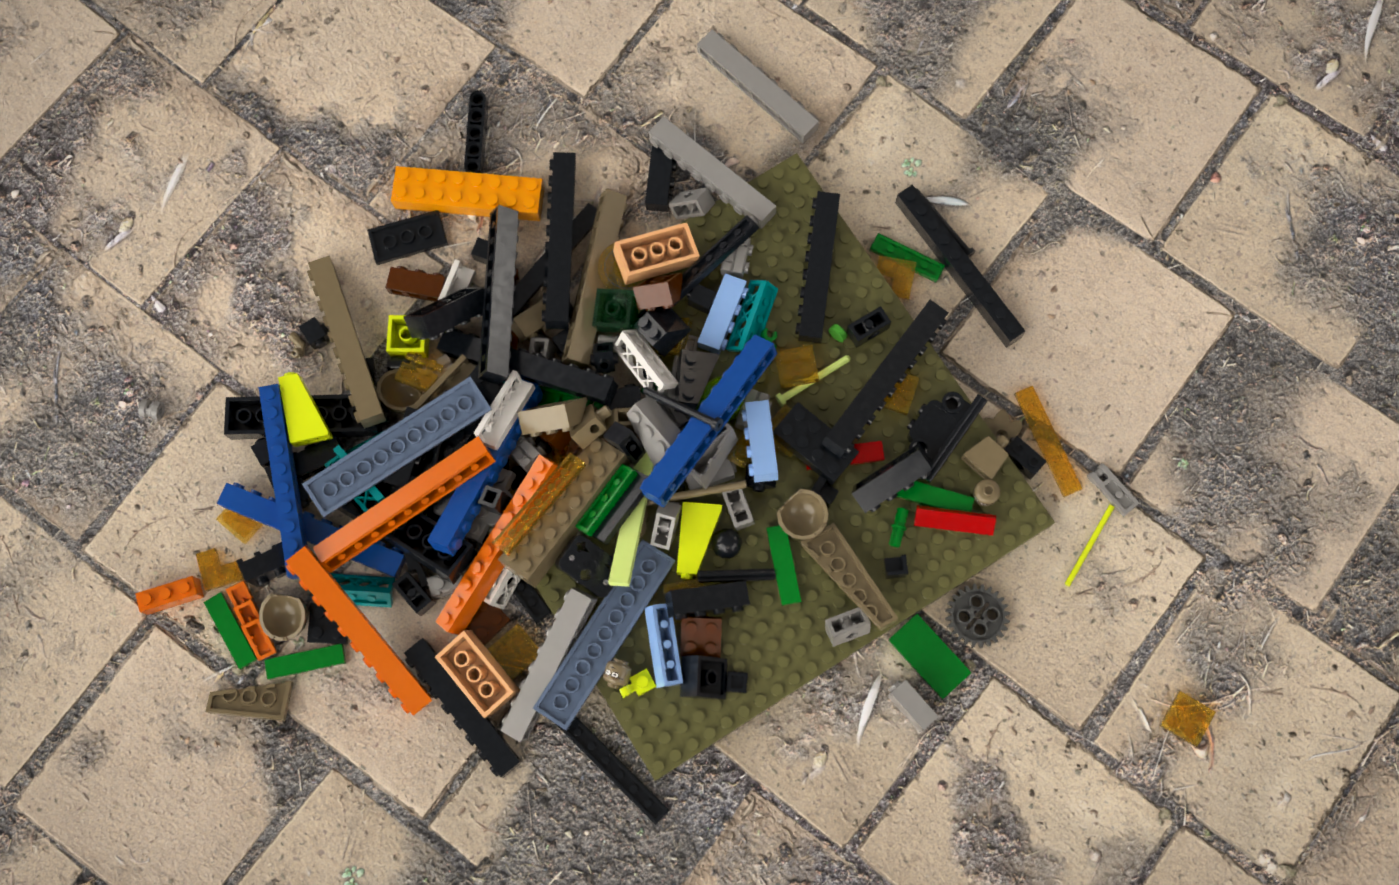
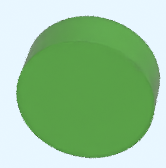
M833 324L828 329L829 334L838 342H843L848 337L847 332L837 324Z

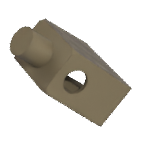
M593 404L585 407L581 424L573 426L574 430L570 431L571 438L582 450L606 431L605 419L612 415L610 408L604 405L598 410Z
M1000 435L995 441L987 436L965 452L961 459L983 479L992 480L1009 455L1004 448L1010 442L1004 435Z

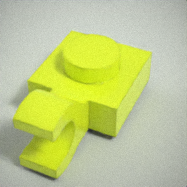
M645 669L629 678L632 684L619 690L623 698L635 691L638 696H641L654 689L656 685L648 670Z

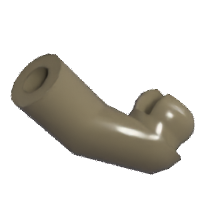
M292 332L288 336L295 344L291 355L293 358L300 359L305 354L306 343L296 332Z

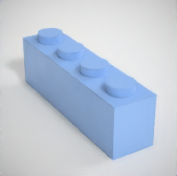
M725 273L698 339V348L714 354H720L721 350L726 349L728 343L726 337L728 333L733 331L735 322H733L735 315L739 316L742 308L740 302L742 298H746L749 288H746L747 281Z
M769 400L745 402V410H742L743 422L747 421L744 435L745 440L749 439L750 446H746L747 458H751L752 464H748L749 476L754 477V483L778 480Z
M666 603L651 605L644 610L656 688L682 684L683 678L673 617L668 618Z

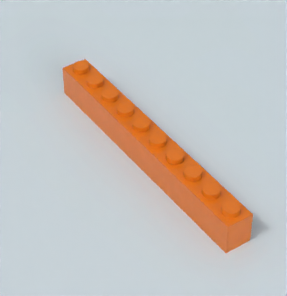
M479 436L315 545L313 549L320 564L329 573L333 572L496 462L485 443Z
M539 454L435 622L448 633L459 635L465 631L504 568L498 559L547 498L565 471L563 467L553 460Z
M307 545L286 560L288 571L300 578L299 584L305 591L310 590L314 595L311 597L317 606L322 605L324 607L326 617L331 622L335 621L338 624L337 630L343 637L348 636L352 641L350 643L351 647L357 653L359 651L362 653L364 663L369 668L373 667L377 671L375 675L381 683L386 682L390 687L388 689L389 693L394 698L398 697L401 700V707L407 714L411 713L414 716L432 701L433 697L334 577L320 564L318 558Z

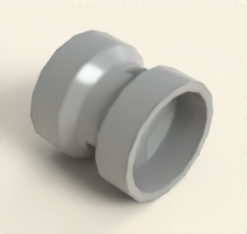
M145 398L141 400L138 408L140 417H152L155 420H161L165 411L164 402H152L150 399Z

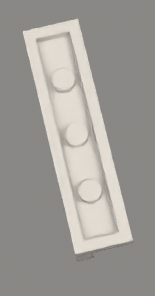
M454 260L438 300L458 290L470 287L476 274L475 270L464 267L460 261Z
M637 329L623 330L613 348L643 387H649L654 390L653 382H655L658 386L657 392L661 394L667 389L676 388L678 381ZM623 342L626 344V352L621 347ZM632 355H634V356L636 357V365H637V366H635V364L633 363V356H632ZM643 368L646 371L647 379L643 376Z
M512 370L490 406L492 410L484 415L474 431L475 436H479L487 447L498 450L518 418L517 412L523 410L534 392V384L523 381L518 372Z
M504 567L483 601L504 610L521 578ZM511 577H513L511 583H509V584L507 585V582L509 581V579H510ZM503 594L504 596L502 597L500 603L497 602V600L499 599L500 595Z

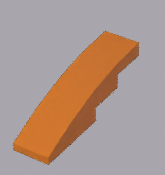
M243 580L225 589L234 605L233 609L242 624L241 628L258 661L277 653L272 638L261 627L259 622L260 610L246 581Z

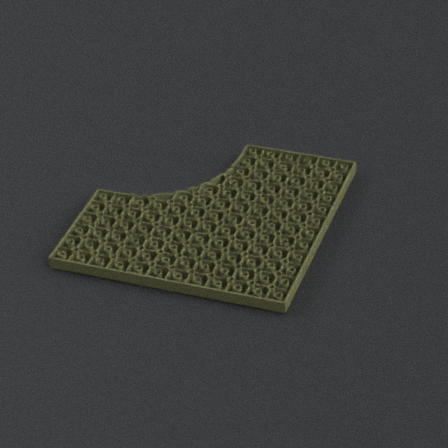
M796 153L748 182V184L776 205V214L762 229L759 228L749 237L751 238V245H754L752 256L747 258V262L750 263L748 274L744 273L743 280L747 281L746 288H748L750 280H767L778 288L765 328H768L767 335L771 337L773 332H777L776 339L772 341L776 345L777 355L752 388L770 395V402H773L770 409L773 431L797 402L832 429L914 321L838 212L821 344L798 341L799 335L795 334L796 324L801 323L798 309L799 305H803L804 298H800L801 286L805 287L806 280H802L804 269H808L805 255L806 251H810L811 246L807 244L808 233L813 231V227L809 226L810 217L815 215V209H812L813 197L817 198L818 191H824ZM720 199L715 202L705 216L690 217L682 223L687 222L701 257L745 216L743 214L739 215L731 204H726ZM616 262L611 265V278L615 284L621 286L618 289L626 299L634 315L637 316L643 309L638 310L634 291L632 290L634 286L642 281L632 283L631 285H624L622 274ZM722 263L699 284L718 292L724 277L720 271ZM688 268L681 269V270L674 271V272H670V273L663 274V275H669V274H675V273H682V274H683ZM755 286L753 294L758 291L759 286ZM686 295L672 309L692 329L688 334L700 337L708 314L689 306ZM753 303L748 306L747 312L752 308ZM880 306L891 321L888 330L857 348L849 336L843 342H838L828 331L833 324H837L847 332L849 324ZM735 315V317H734L733 322H736V319H737V316H736V315ZM747 321L742 323L741 329L746 325ZM728 333L726 337L728 341L731 336V333ZM740 338L736 340L734 346H738ZM647 341L654 352L662 357V362L671 372L677 345L663 357ZM929 342L925 344L928 348L921 357L919 355L916 356L915 360H917V363L911 370L907 368L904 372L907 376L902 383L899 384L897 382L894 387L897 389L891 398L886 396L884 401L887 403L882 410L874 412L876 418L870 426L865 424L863 429L866 431L859 440L855 438L852 442L853 444L882 441L885 460L849 465L832 485L839 493L831 506L827 507L829 515L825 527L835 523L897 615L898 622L880 631L870 620L869 634L833 647L825 631V620L858 608V606L801 546L800 541L802 540L788 535L801 597L800 603L781 605L775 577V580L746 581L750 605L744 607V611L732 613V610H725V613L720 615H714L713 612L706 613L710 617H722L720 658L728 659L727 676L728 671L748 673L747 693L726 692V700L680 697L681 684L662 688L655 687L641 696H638L635 691L623 698L619 689L607 686L608 682L603 679V675L597 683L598 689L655 781H658L1055 523L1009 456L992 479L1000 488L998 500L988 507L981 506L974 500L971 512L996 515L993 536L914 526L916 506L926 505L898 497L889 502L887 500L880 503L881 507L874 512L869 510L865 513L851 494L854 485L909 450L910 442L907 438L909 433L907 426L912 419L917 420L920 416L917 412L924 403L927 405L932 400H938L942 403L945 394L957 392L965 401L971 404L969 398ZM697 346V351L712 353ZM721 350L695 410L698 411L702 401L706 400L712 388L718 384L723 373L730 368L735 357L741 352ZM845 355L850 356V362L787 400L785 406L781 407L777 402L775 395L778 393L784 394ZM743 401L727 422L733 428L738 438L730 454H728L729 461H734L737 472L734 473L735 479L721 484L745 480L746 467H748V464H752L751 458H747L746 446H750L749 439L745 440L744 431L735 427ZM980 414L931 483L925 479L921 480V478L917 479V482L973 497L975 486L984 479L961 458L965 452L987 436L991 437L994 441L997 439ZM774 439L778 468L776 488L765 489L764 492H754L753 488L750 487L743 488L755 522L754 525L738 531L735 529L722 492L675 501L681 505V511L674 541L669 550L660 547L656 548L675 559L676 562L647 607L665 604V594L670 590L733 583H699L697 577L681 579V575H677L683 502L722 505V514L713 537L724 528H732L739 532L742 538L740 552L730 559L721 558L716 555L712 548L711 540L700 571L774 569L766 528L778 526L777 511L797 490H811L820 476L813 470H807L805 463ZM684 480L683 484L685 487V491L689 490V488L687 486L686 480ZM658 504L646 506L648 511V517L645 520L647 530L639 539L638 545L642 539L649 544L651 543ZM897 508H904L909 510L905 525L907 529L903 533L900 547H891L889 545L892 532L891 524H894ZM617 533L608 545L593 536L587 538L614 558L618 539ZM580 544L577 550L585 551ZM906 554L908 575L904 578L886 579L884 558L901 557V555ZM555 563L536 586L554 617L560 607L562 608L565 602L563 600L564 596L571 588H579L594 596L586 588L557 569ZM583 569L580 573L582 580L588 576L586 569ZM594 596V597L597 598L598 600H597V602H596V604H595V606H594V608H593V610H592V612H591V614H590V616H589V618H588V620H587V622H586L584 628L586 627V625L588 624V622H589L590 619L592 618L593 614L595 613V611L597 610V608L599 607V605H600L601 602L603 601V599H604L603 597ZM644 610L614 658L629 663L628 666L632 669L630 677L647 669L656 685ZM673 617L681 665V620H676Z

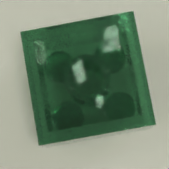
M597 288L592 326L599 332L621 333L623 330L636 329L633 325L637 322L639 310L634 291Z

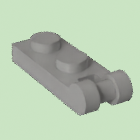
M1101 463L1097 466L1095 472H1090L1087 475L1089 481L1095 484L1123 517L1139 504L1105 464ZM1102 475L1107 478L1104 482L1100 479Z

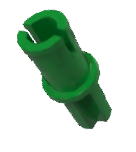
M897 508L894 524H891L892 532L889 540L891 547L899 548L901 545L903 533L907 529L905 527L909 513L907 509Z

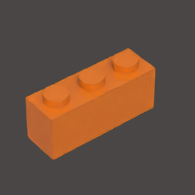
M194 576L135 593L139 612L147 615L204 598L200 579Z

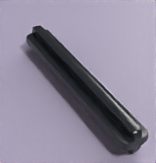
M773 568L698 571L697 573L699 583L775 580L776 577Z

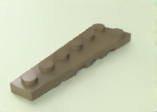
M835 523L825 527L814 538L800 541L801 546L880 631L898 622L897 615Z

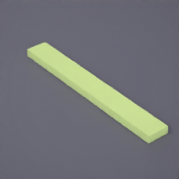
M646 452L633 468L649 476L653 471L654 465ZM645 496L620 527L608 580L610 586H630L648 501Z

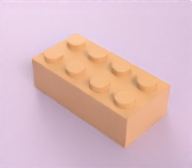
M687 222L616 241L613 249L625 285L688 268L700 257Z
M472 630L463 631L435 656L483 718L494 715L520 691Z

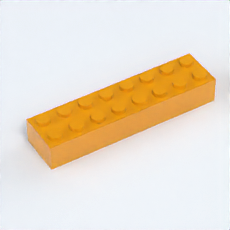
M396 166L391 202L395 209L426 212L439 210L440 213L490 217V213L499 204L519 211V220L541 221L545 186L542 178Z

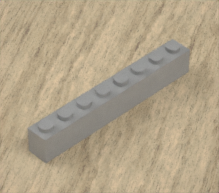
M711 30L697 44L698 53L801 143H804L818 129L819 121L813 113L807 112L802 103L792 99L788 91L782 90L777 82L772 78L769 79L760 67H755L747 56L741 55L733 44L727 43L722 34Z
M664 116L649 131V141L654 147L661 148L669 159L673 158L676 160L680 168L691 172L695 180H701L710 192H716L720 199L726 204H731L739 215H748L762 229L776 214V205Z
M571 588V590L566 592L563 599L565 602L562 608L560 607L555 614L556 620L546 632L547 638L537 650L538 656L528 668L529 674L519 686L521 690L518 696H515L510 705L512 708L509 714H506L502 720L503 726L500 731L519 742L528 740L540 716V713L534 710L533 706L577 641L598 600L579 588Z

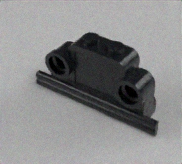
M948 392L944 395L942 403L938 400H932L927 405L924 403L917 412L920 416L917 420L912 419L907 426L909 430L907 438L910 442L909 449L920 443L933 461V470L930 471L931 475L925 478V480L931 483L933 478H935L987 403L985 398L978 394L970 404L959 393Z

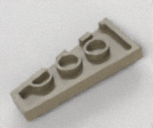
M287 681L280 684L272 683L266 684V686H250L244 689L210 692L205 712L286 721L293 682Z

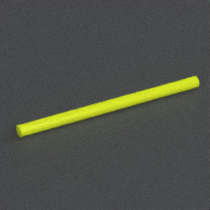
M1113 505L1108 506L1064 583L1065 585L1070 587L1115 508Z

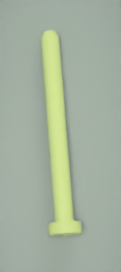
M845 355L784 394L778 393L775 395L777 402L781 407L785 406L787 400L850 362V356Z

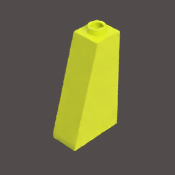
M288 372L284 376L278 377L290 444L294 447H300L333 439L332 433L302 377L295 372Z
M683 502L677 562V575H681V579L697 577L722 514V505Z

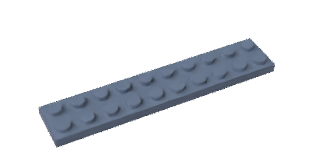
M468 377L302 483L321 515L326 517L481 418L492 409L473 379Z
M642 539L637 548L630 586H614L603 599L533 706L534 710L566 731L568 730L604 674L607 662L612 661L643 614L644 609L648 606L676 562L675 559Z

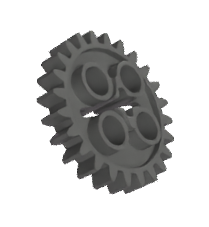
M973 584L972 590H970L968 585H966L965 592L959 589L957 591L959 596L952 595L955 602L949 601L947 603L952 607L945 610V612L950 614L945 620L951 621L947 628L954 629L951 635L958 634L956 641L964 639V646L971 642V648H974L976 643H978L981 649L985 642L987 647L991 646L990 640L997 643L998 639L996 636L1004 637L1001 630H1008L1004 626V624L1010 623V620L1005 618V616L1010 615V612L1004 611L1008 604L1002 605L1001 602L1004 600V597L998 599L999 591L992 594V587L984 590V584H982L977 589L976 584ZM974 597L978 598L981 602L980 607L973 606L971 599ZM988 602L989 606L971 628L967 630L966 626L973 620L975 614L982 609L985 603ZM988 610H992L996 613L995 620H991L987 617ZM959 613H966L968 621L962 622L959 619ZM976 625L983 627V635L976 634L974 630Z

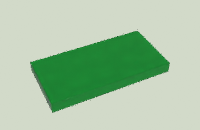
M918 614L888 640L942 700L972 673Z

